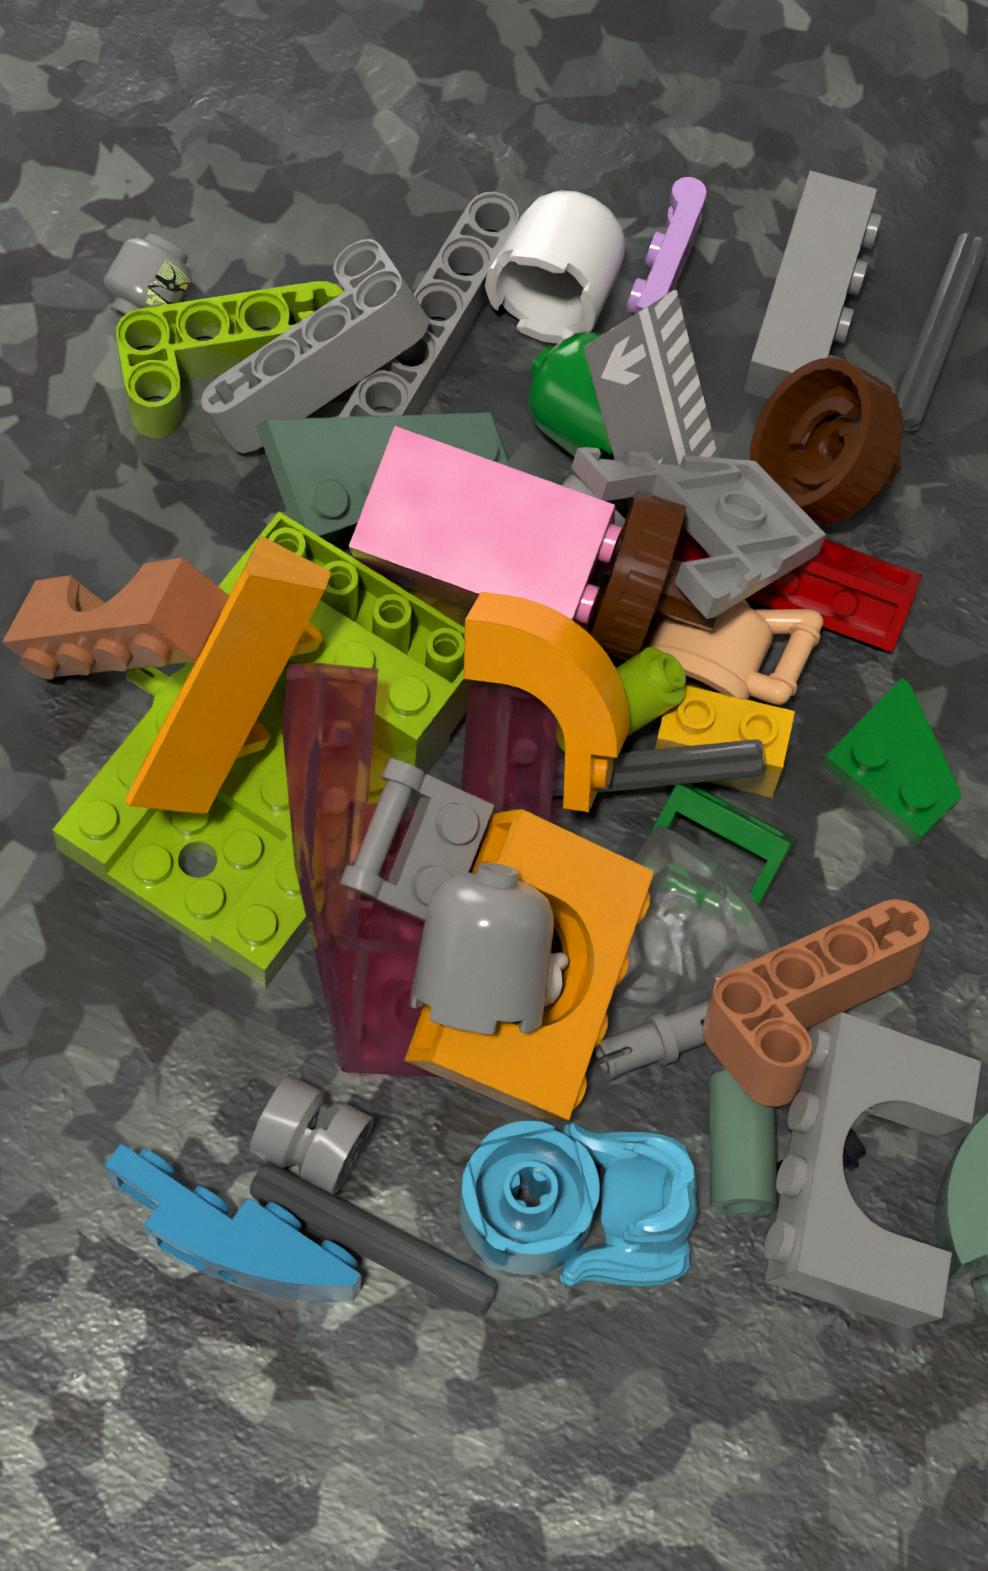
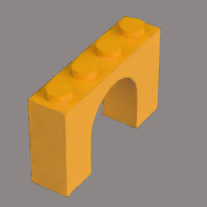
M523 809L493 813L472 873L477 872L478 865L482 863L507 865L519 871L518 879L533 885L548 898L554 911V926L559 935L563 953L569 959V963L562 973L560 995L554 1003L549 1004L544 1010L541 1026L527 1033L520 1032L519 1025L501 1021H496L494 1034L454 1029L429 1020L431 1006L424 1004L404 1061L534 1117L569 1120L572 1111L580 1104L587 1086L585 1072L593 1049L601 1042L608 1026L606 1011L614 988L621 982L628 969L629 954L627 950L636 925L640 923L650 904L648 889L654 871Z

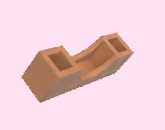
M183 557L144 563L130 582L106 603L71 575L36 580L2 643L21 657L19 662L24 669L43 679L78 674L89 675L90 673L114 670L126 671L131 668L149 666L163 667L167 664L193 662L197 660L229 595Z

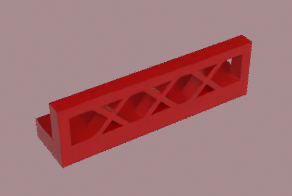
M681 528L672 559L688 562L708 558L707 552L687 530ZM824 539L818 555L746 599L773 609H813L821 614L824 621L822 627L893 652L922 574Z

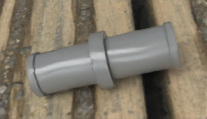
M710 998L705 1002L666 1016L662 1012H655L645 1017L644 1024L603 1038L593 1049L595 1059L617 1051H621L623 1054L618 1058L598 1065L606 1080H612L620 1074L659 1061L661 1065L673 1063L678 1060L679 1053L705 1044L701 1021L705 1019Z

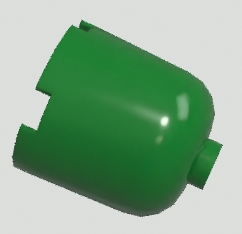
M597 332L576 333L561 341L555 347L552 345L545 347L535 358L530 369V375L533 376L528 393V410L531 419L548 437L574 457L577 448L590 447L599 448L601 453L599 459L615 460L584 353V347L602 334Z

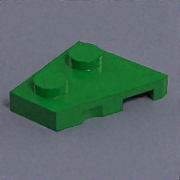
M903 677L830 750L822 763V766L916 846L951 812L962 796L910 683Z

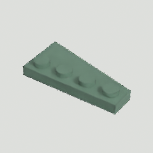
M490 412L270 419L255 425L289 518L319 537L358 523L394 426L510 467Z

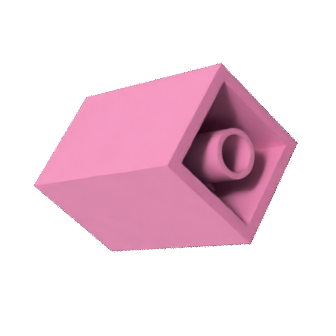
M394 426L350 541L349 549L356 560L386 579L471 610L481 592L522 597L557 610L589 633L600 603V598H598L600 587L594 586L599 572L610 576L622 543L620 536L623 527L615 525L614 504Z

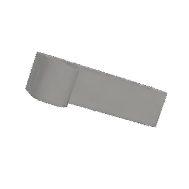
M371 239L356 241L347 246L336 258L333 266L334 275L345 292L217 377L207 386L201 398L202 409L236 452H252L263 446L255 425L270 419L306 418L413 346L423 337L428 328V317L397 268L377 241Z

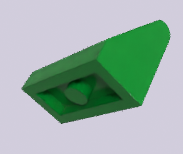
M693 783L675 785L635 863L654 871L651 883L745 933L784 866L797 839ZM681 814L767 860L745 904L656 857Z

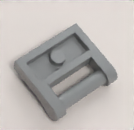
M389 758L381 776L386 781L385 787L354 865H346L339 885L425 923L427 909L436 888L443 881L469 872L495 805L438 780L415 766ZM412 793L419 796L420 800L389 879L385 881L379 877V873Z

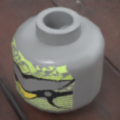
M148 233L144 239L132 238L125 241L103 279L104 289L115 300L110 309L122 318L128 312L136 309L181 302L192 281L191 272L185 265L188 260L187 255L169 241L151 233Z

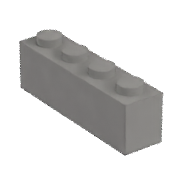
M809 171L751 359L744 393L769 399L782 381L801 366L820 358H839L829 355L833 341L844 344L854 309L843 306L846 294L859 295L868 264L867 261L857 259L861 246L872 249L882 217L880 214L871 212L877 192L876 188Z

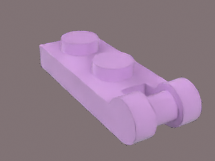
M683 177L674 183L670 198L671 207L668 209L666 220L667 232L663 234L656 231L645 261V265L652 267L647 281L640 278L636 279L630 293L626 312L635 315L672 290H676L700 229L702 210L707 193L705 185L700 180L694 177Z

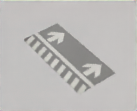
M674 289L584 347V353L615 460L624 461L627 451L649 452L658 463L680 465L683 455L719 458L678 293ZM634 497L625 498L628 509Z

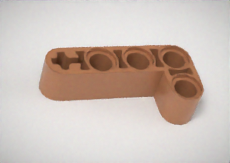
M891 899L883 901L725 972L717 978L713 986L702 1027L703 1038L707 1046L745 1094L753 1101L764 1106L773 1107L790 1103L799 1092L812 1052V1040L806 1029L893 989L912 978L930 930L928 917L916 904L906 900Z

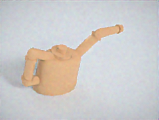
M745 599L719 614L711 631L657 613L644 638L639 653L648 647H654L664 653L673 655L684 669L686 676L685 685L746 700L751 696L771 704L782 705L789 700L790 696L795 695L798 688L797 681L813 646L817 645L821 638L819 632L824 621L821 614L813 609L754 610L750 608ZM773 634H790L791 637L774 673H771L769 676L758 673L772 643Z

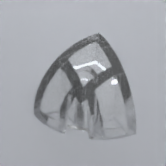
M658 825L648 837L633 862L654 871L648 889L650 904L644 918L635 927L627 950L629 954L628 969L621 982L615 986L610 1003L643 1009L677 1008L680 995L713 988L717 978L725 972L781 948L768 919L740 882L699 846L661 825Z

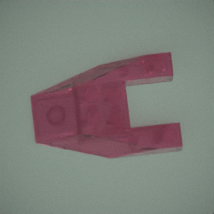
M324 663L288 665L282 733L294 866L341 1071L347 1073L440 1077L404 1061L423 1007L412 1008L409 1003L425 923L339 885L346 865H354L377 804L368 803L378 669ZM500 683L469 684L461 790L495 806L468 873H472L493 813L523 809L550 822L558 720L551 710L537 697L511 685ZM405 807L379 873V877L385 881L389 879L416 807Z

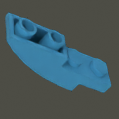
M121 1143L106 1162L105 1169L109 1184L152 1213L143 1225L147 1243L176 1261L222 1282L279 1298L312 1302H353L360 1293L361 1274L354 1270L358 1264L357 1261L348 1252L331 1241L324 1240L319 1246L298 1232L302 1226L301 1223L281 1206L268 1202L265 1208H263L248 1197L233 1219L226 1216L230 1208L222 1199L202 1186H197L191 1192L172 1178L175 1170L164 1159L146 1148H143L139 1154H136Z

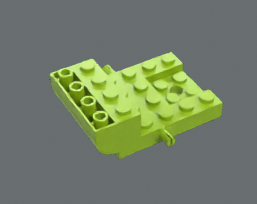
M280 511L260 535L332 573L327 587L309 620L323 636L318 649L292 656L288 659L257 718L270 734V739L265 748L236 758L207 814L129 806L125 799L195 661L187 662L183 668L174 672L171 676L166 675L154 666L131 668L127 672L126 680L154 696L152 707L52 829L57 850L265 988L342 888L339 882L346 865H354L385 787L386 781L381 776L388 759L391 758L408 763L428 774L449 746L450 734L467 711L482 682L464 679L465 627ZM260 535L219 584L218 587L226 594L230 595ZM400 825L397 827L389 848L396 854L399 853L407 830ZM195 851H203L211 854L217 861V864L210 874L204 877H191L180 868V864L185 856Z

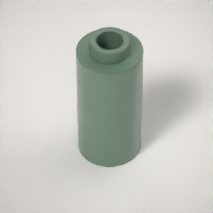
M722 1065V1071L716 1072L709 1077L710 1210L717 1214L736 1217H754L771 1214L778 1209L776 1189V1107L764 1106L753 1101Z

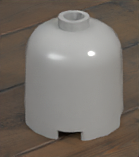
M482 863L478 865L477 872L463 873L443 881L433 892L427 909L409 1005L415 1009L423 1007V1003L431 1006L429 1020L434 1023L482 1034H494L496 1021H520L519 1029L522 1033L531 1032L541 1026L553 938L554 911L547 897L533 885L518 879L519 871L503 864Z

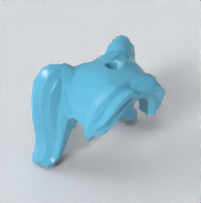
M567 1123L564 1125L561 1133L567 1135L572 1140L576 1139L587 1149L596 1165L604 1166L605 1171L601 1187V1223L605 1231L606 1244L582 1248L564 1262L560 1274L562 1285L573 1287L581 1282L594 1281L623 1286L665 1285L685 1275L691 1267V1248L688 1236L695 1224L698 1211L695 1168L686 1146L674 1138L656 1133L595 1132L585 1130L577 1123Z

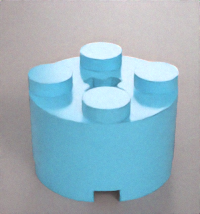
M542 1121L513 1122L490 1132L471 1155L463 1173L459 1199V1217L463 1232L469 1244L482 1258L483 1262L497 1271L534 1275L560 1267L576 1251L582 1249L595 1216L600 1186L598 1172L591 1155L576 1139L572 1140L567 1135L555 1130V1126ZM528 1189L532 1199H540L539 1205L527 1207L524 1201L517 1200L518 1191Z

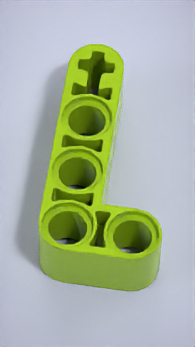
M314 281L140 308L128 312L119 320L116 326V342L128 413L133 427L140 434L150 438H162L172 434L179 428L183 420L180 382L222 375L294 326L291 324L299 323L345 291L338 285L328 281ZM259 327H268L272 330L256 331L254 329ZM201 336H209L213 338L207 341L196 340V338ZM140 346H153V347H154V348L149 349V350H137V349H136L137 347H140ZM152 396L165 398L158 402L145 401L146 398Z

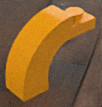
M481 592L465 618L464 679L518 687L537 697L551 710L560 724L565 741L563 809L589 812L599 788L608 789L612 777L613 758L618 757L630 730L628 699L622 680L603 648L585 629L572 619L555 609L526 598Z

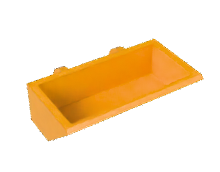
M260 535L125 799L129 806L207 814L236 758L265 748L270 739V734L257 718L288 659L292 656L318 649L323 636L309 620L327 587L332 572Z

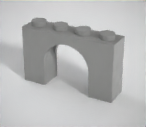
M841 1012L811 1027L808 1031L812 1040V1052L799 1092L794 1097L788 1112V1126L792 1129L788 1156L783 1160L776 1179V1189L781 1195L776 1221L770 1227L764 1245V1254L766 1259L769 1260L765 1282L905 1328H911L942 1319L952 1252L889 1232L872 1222L860 1210L849 1192L844 1176L843 1149L845 1140L852 1124L862 1114L881 1117L936 1137L971 1125L982 1061Z

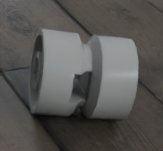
M288 1074L276 1088L254 1130L249 1151L283 1169L294 1163L299 1165L300 1178L335 1195L354 1168L369 1137L374 1118L341 1100L330 1106L326 1105L323 1091Z

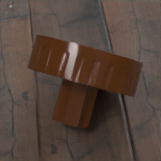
M835 357L811 361L796 369L782 381L766 402L753 432L750 461H756L816 524L823 525L824 523L832 524L839 522L865 507L873 496H877L892 488L893 479L902 468L899 450L903 435V416L899 400L887 383L849 361ZM855 414L861 417L857 423L851 420ZM840 415H843L844 417H846V418H839V419L833 420V419H835L837 416H840Z
M640 490L636 491L620 536L622 543L610 576L606 575L599 597L600 603L589 634L608 655L627 661L638 654L654 612L709 631L713 629L717 616L706 619L674 583L682 562L672 559L683 523L686 505Z

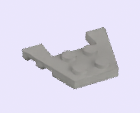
M582 447L577 448L571 466L573 472L600 500L610 501L634 497L636 491L640 490L686 505L681 528L687 530L707 552L708 558L682 562L674 583L706 619L716 617L818 555L826 537V534L756 461L683 455L680 465L660 464L649 452L627 451L624 461L599 459L601 454L599 448Z

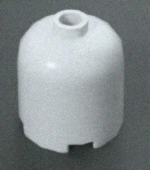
M560 190L538 197L522 214L487 271L485 289L490 304L496 310L502 304L510 314L520 320L516 327L519 332L542 342L560 343L576 333L590 332L597 322L622 266L626 242L620 222L608 207L597 199L578 191Z

